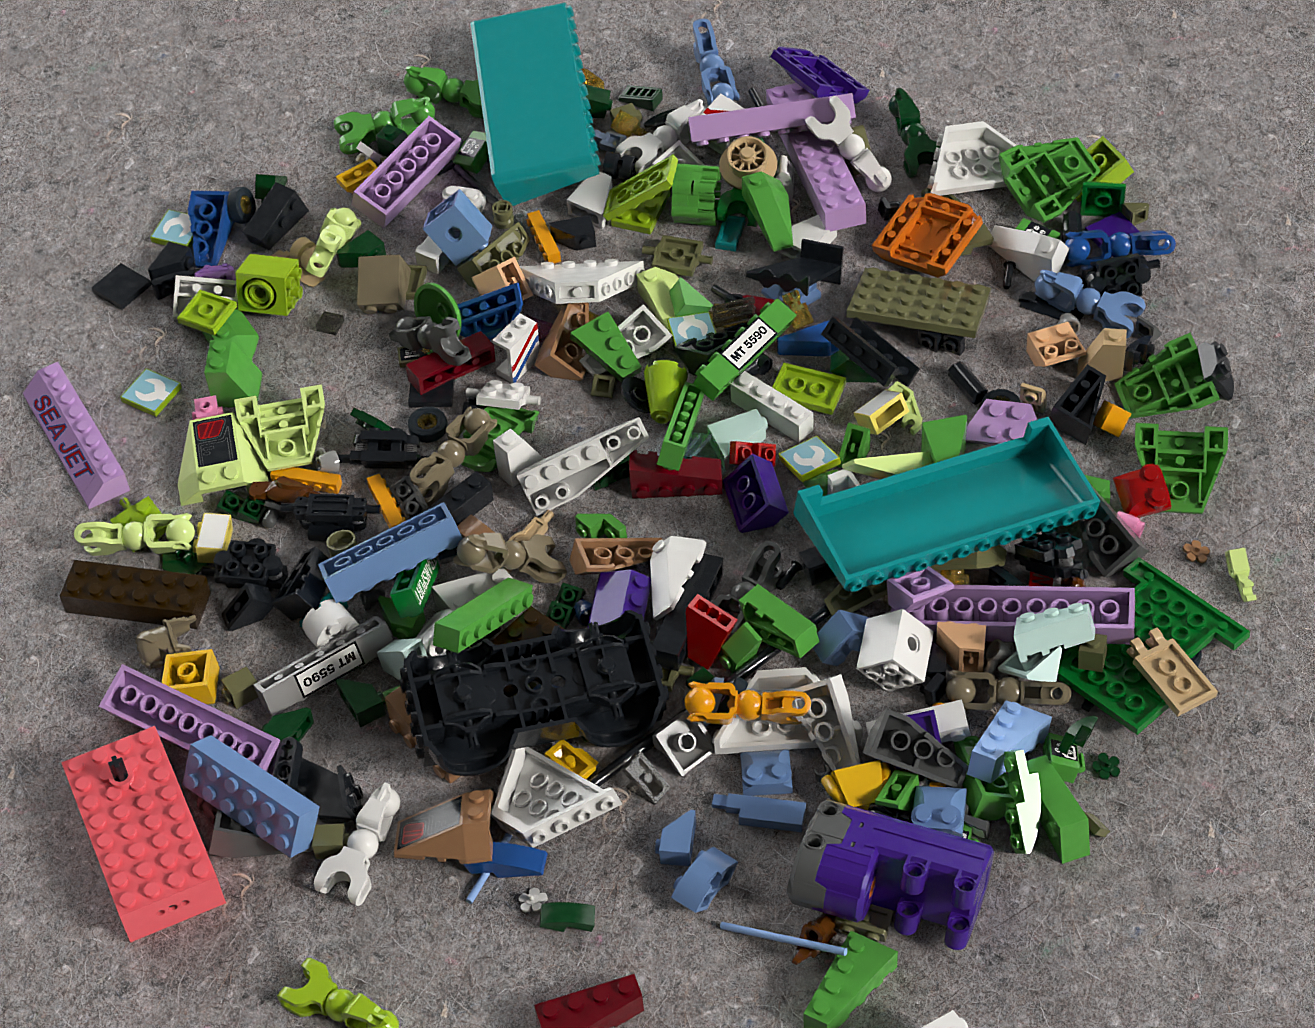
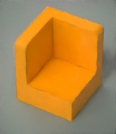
M1104 400L1095 416L1093 425L1119 437L1131 413Z

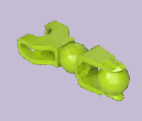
M309 957L300 965L309 982L299 989L285 986L277 995L282 1007L299 1017H307L313 1014L328 1015L333 1021L345 1022L348 1028H399V1021L391 1011L381 1009L362 993L354 995L350 990L338 989L336 983L332 981L326 965Z

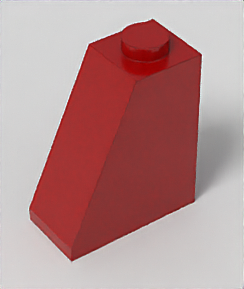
M699 594L695 596L686 608L688 658L709 670L718 658L721 647L726 643L738 619Z

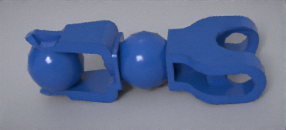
M1102 230L1068 232L1065 234L1069 238L1065 242V245L1069 248L1066 258L1070 260L1067 264L1069 267L1090 265V262L1109 259L1111 256L1114 258L1135 253L1139 255H1164L1173 252L1176 246L1175 239L1164 230L1130 233L1129 235L1125 232H1117L1110 237ZM1087 238L1102 239L1100 246L1102 249L1101 256L1087 258L1091 249ZM1165 239L1162 245H1158L1160 240Z

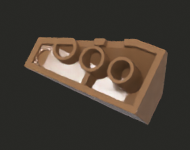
M565 303L542 344L534 365L550 377L577 381L583 380L586 369L579 360L586 355V352L570 339V332L589 322V303Z
M575 538L569 561L575 575L600 574L601 572H608L650 561L653 546L662 538Z

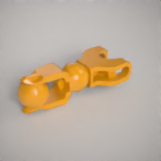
M693 681L688 683L691 690L687 693L684 700L685 708L690 714L686 720L690 722L705 721L706 723L722 725L731 724L736 715L747 721L760 717V720L799 725L802 722H799L793 716H804L811 707L810 697L804 692L787 690L762 692L761 696L756 691L745 690L738 694V690H735V686L732 683L716 682L704 684ZM713 693L729 695L730 699L727 702L728 713H711L716 704ZM795 699H802L805 706L801 709L793 708L792 702Z

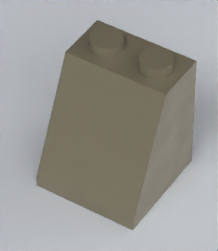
M400 254L358 257L357 306L362 312L375 314L377 311L395 313L397 310H404L411 268Z

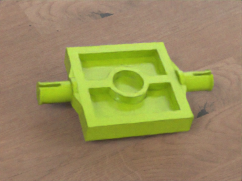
M149 496L134 505L125 497L119 501L124 511L110 519L112 524L121 523L123 526L133 521L143 524L147 516L162 513ZM167 525L156 527L154 542H160L158 539L166 533Z

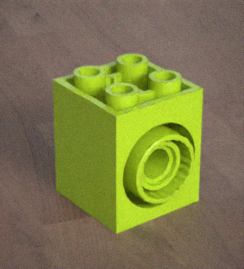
M249 254L235 272L239 311L288 316L290 311L295 308L298 300L302 298L303 288L300 286L302 270L299 267L298 259Z

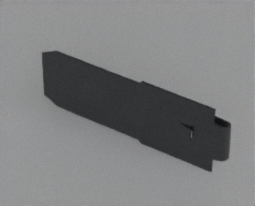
M1023 291L1018 299L1021 302L1020 307L1060 320L1061 315L1066 313L1050 305L1032 291ZM1076 308L1069 312L1070 314L1075 316L1079 322L1084 316V314H1082Z

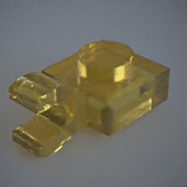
M621 109L610 126L627 137H630L632 133L637 136H644L649 133L637 125L639 119Z

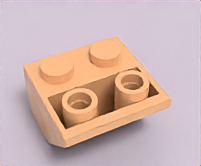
M515 257L471 277L480 296L514 283H519L522 301L533 296Z
M1069 322L1027 334L1026 352L1034 366L1046 367L1086 355L1084 347Z
M951 621L937 622L936 644L946 652V662L956 671L983 672L986 625L976 623L961 624Z

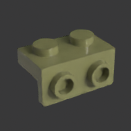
M871 904L862 921L856 923L836 917L835 926L839 929V932L845 935L853 931L873 941L886 942L894 911Z

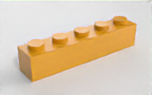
M540 210L527 213V226H530L531 234L534 235L536 244H539V251L543 252L544 261L553 262L554 264L561 262L560 251Z
M296 467L274 470L270 473L271 481L285 476L314 487L315 491L338 494L342 486V479L339 474Z
M380 474L366 478L368 488L377 505L381 504V513L389 529L406 521L405 517L401 516V509L396 507L397 502L395 498L391 497L390 488L386 487L385 478H382Z

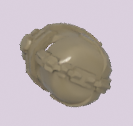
M192 615L188 618L182 617L177 619L174 617L171 620L164 619L163 626L141 631L136 637L135 644H137V651H139L142 665L148 669L160 668L165 664L166 654L191 652L190 646L178 644L177 637L190 631V623L197 620L196 616Z

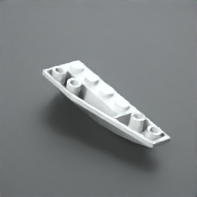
M637 417L519 471L517 478L536 515L539 516L545 513L546 510H552L580 496L649 438V435L640 417Z

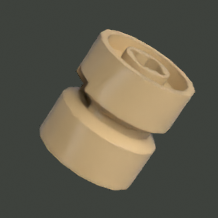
M301 237L292 244L289 256L292 259H298L299 265L306 270L316 244L306 237ZM314 263L315 267L322 268L321 264Z

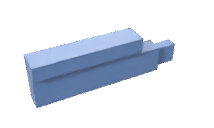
M728 793V796L714 794L712 808L726 809V813L739 814V825L802 832L806 803Z

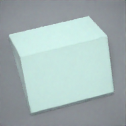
M1061 646L1049 649L1050 654L1042 656L1041 652L1028 655V661L1020 663L1019 655L1016 651L998 667V670L1028 680L1056 682L1062 648Z

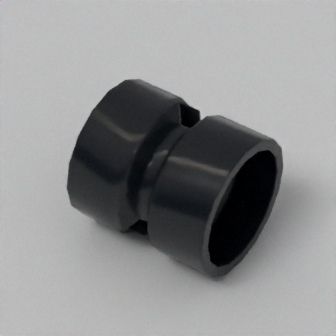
M608 151L604 158L602 172L611 176L612 179L619 177L620 180L626 181L636 175L635 163L638 161L637 156L627 154L621 157L620 153Z

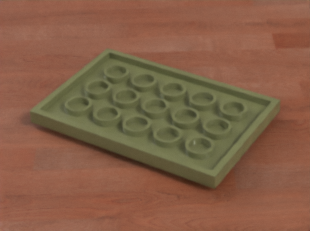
M874 267L865 268L847 308L846 317L853 319L858 317L860 320L976 338L991 295V288L981 284L971 285L961 281L953 282L942 280L941 278L922 277L918 274H902L898 271H884Z

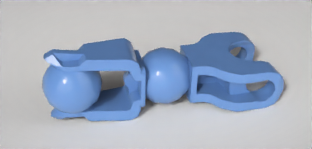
M708 19L694 21L693 34L695 42L693 50L696 62L700 64L702 90L707 99V104L710 105L720 94L730 98L732 101H739L740 95L736 90L731 68L724 66V61L718 56V48L711 22ZM705 27L707 31L700 33L698 28ZM720 81L711 89L710 85L712 82Z
M1049 270L1040 271V276L1035 281V294L1066 313H1069L1076 307L1082 314H1094L1093 319L1099 321L1103 329L1124 328L1127 330L1126 339L1132 335L1134 324L1125 315L1138 317L1143 313L1146 305L1141 297L1126 291L1115 294L1104 292L1101 296L1094 288L1083 289L1084 284H1082L1080 277L1062 272L1055 273Z

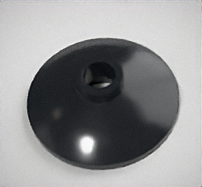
M678 108L653 116L643 124L644 127L657 128L666 125L667 115Z
M627 377L624 379L620 390L625 401L639 412L650 413L645 381L637 377Z

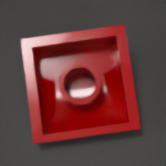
M1146 464L1139 470L1113 477L1124 513L1140 518L1171 509L1169 491L1158 464Z

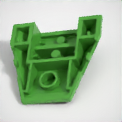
M1078 137L1053 140L1052 143L1041 144V142L1029 146L1016 145L998 155L1005 185L1025 214L1043 223L1061 215L1082 192L1083 182H1091L1101 171Z
M1191 332L1169 341L1164 345L1165 349L1157 355L1152 354L1148 357V362L1139 369L1135 367L1132 372H1129L1114 384L1124 409L1131 413L1129 419L1199 409L1220 400L1213 382H1207L1203 377L1198 348Z
M1135 423V449L1141 467L1146 464H1158L1169 491L1172 507L1170 510L1162 512L1203 514L1228 450V427L1205 426L1202 433L1159 430V424Z

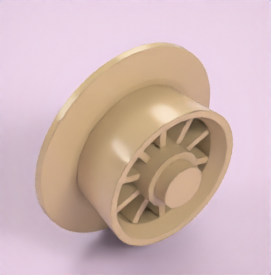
M745 136L736 139L725 149L720 158L719 169L723 179L729 185L742 190L743 176L762 171L774 177L777 171V158L774 151L763 141L756 137Z

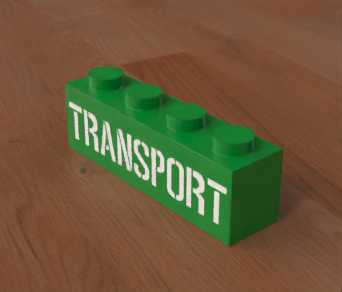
M436 557L417 563V566L411 570L399 572L390 596L400 618L408 616L413 618L423 612L440 569Z

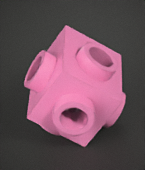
M216 395L194 399L195 412H192L193 420L224 414L223 407L218 406Z

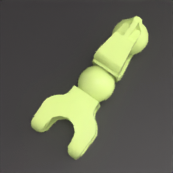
M345 207L330 209L321 227L317 245L307 264L306 271L315 276L323 277L337 250L352 240L357 229L361 227L362 222L360 219H357L351 209ZM314 263L321 264L322 268L315 267Z
M188 513L180 515L151 514L147 516L143 524L135 521L127 523L125 526L121 523H81L75 528L74 538L80 545L84 546L88 554L93 556L111 555L117 551L127 550V548L139 550L145 546L155 554H162L193 548L189 543L194 538L195 530L193 524L189 521L192 515ZM167 525L166 537L168 541L154 542L156 527ZM83 531H92V533L87 534L85 539L81 537Z

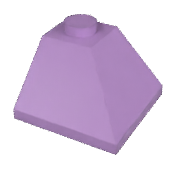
M929 566L919 572L916 570L907 572L900 578L893 577L887 579L888 604L896 611L904 609L910 613L912 610L920 608L954 589V584Z

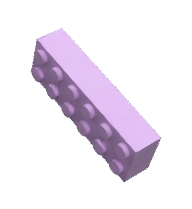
M428 116L353 192L351 205L384 229L458 153L461 138Z

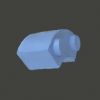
M715 847L706 851L701 850L685 874L679 876L674 882L673 889L675 890L671 898L695 913L708 909L715 895L729 883L738 861Z

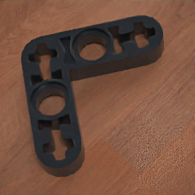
M286 737L279 743L273 776L296 791L303 746L293 737ZM290 767V774L282 778L284 769Z

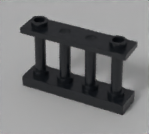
M832 316L821 333L823 337L883 387H888L894 377L909 387L920 370L918 366L858 317H855L849 327L838 317Z

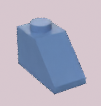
M689 810L662 829L661 839H656L655 853L660 856V864L691 865L696 830L695 810Z

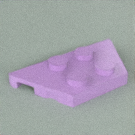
M986 399L967 426L966 442L997 445L1024 437L1028 422L1037 420L1032 405Z

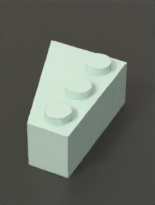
M1074 603L1069 605L1068 608H1049L1043 613L1034 614L1033 612H1028L1017 617L1013 637L1020 663L1028 661V655L1041 652L1042 656L1050 654L1049 649L1063 645L1066 649L1094 640L1095 626L1089 604Z

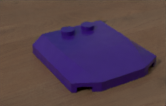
M780 46L777 50L774 49L770 56L785 70L792 80L816 98L852 93L854 104H857L865 99L870 91L823 55L817 57L811 51Z

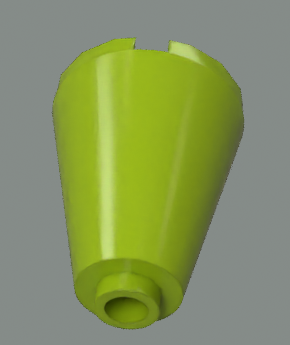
M657 360L653 362L652 366H645L644 370L651 418L660 424L671 421L679 396L688 378L686 368L684 366L683 369L678 367V363L675 361Z

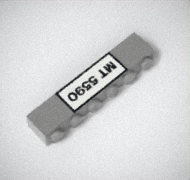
M378 616L362 623L254 684L253 686L263 708L272 716L283 713L291 705L304 701L309 695L325 689L337 679L345 678L353 670L366 666L369 661L378 657L377 652L393 641L387 624Z

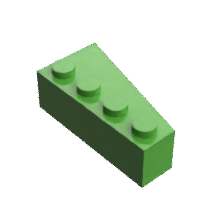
M1043 755L1026 762L1028 772H1038L1041 792L1040 822L1061 863L1064 864L1090 855L1088 817L1054 766L1049 763L1048 757Z
M850 931L841 946L847 948V955H836L803 1013L804 1028H839L850 1017V1013L866 1000L867 995L874 988L877 989L883 982V979L897 968L898 951Z

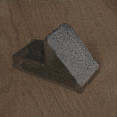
M641 751L635 752L621 768L631 781L626 788L653 805L657 804L670 788Z

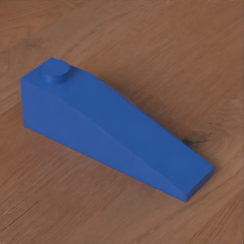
M191 190L188 215L191 220L190 229L193 235V251L197 268H203L205 265L217 266L235 222L229 214L227 205L230 191Z

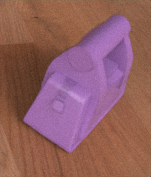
M228 263L217 266L205 265L194 274L195 277L236 280L234 268Z

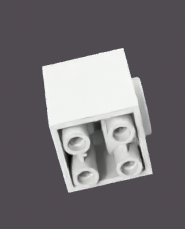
M904 609L866 619L856 669L886 691H894L895 689L923 683L925 681L934 632Z

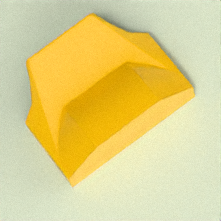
M368 159L335 176L336 182L346 192L353 194L378 166L371 159Z
M560 740L545 752V757L584 779H587L596 771V765L599 763L582 748H574L565 740Z

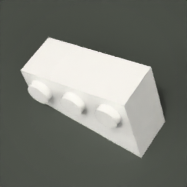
M176 275L173 320H177V317L199 290L236 301L238 305L236 280Z
M501 567V569L492 574L482 572L432 586L434 601L441 611L445 609L455 611L506 578L512 577Z

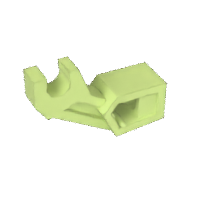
M897 381L888 390L901 392L906 399L905 402L909 412L904 415L901 426L905 428L907 425L912 424L910 433L915 435L922 427L923 417L920 415L914 391Z
M1239 548L1226 551L1225 557L1228 573L1235 579L1242 600L1244 602L1257 600L1256 595H1253L1252 592L1254 583L1248 578L1250 567L1246 549Z

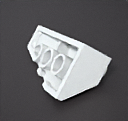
M644 304L618 326L637 359L657 351L673 336ZM588 354L579 360L592 376L608 372L597 360Z

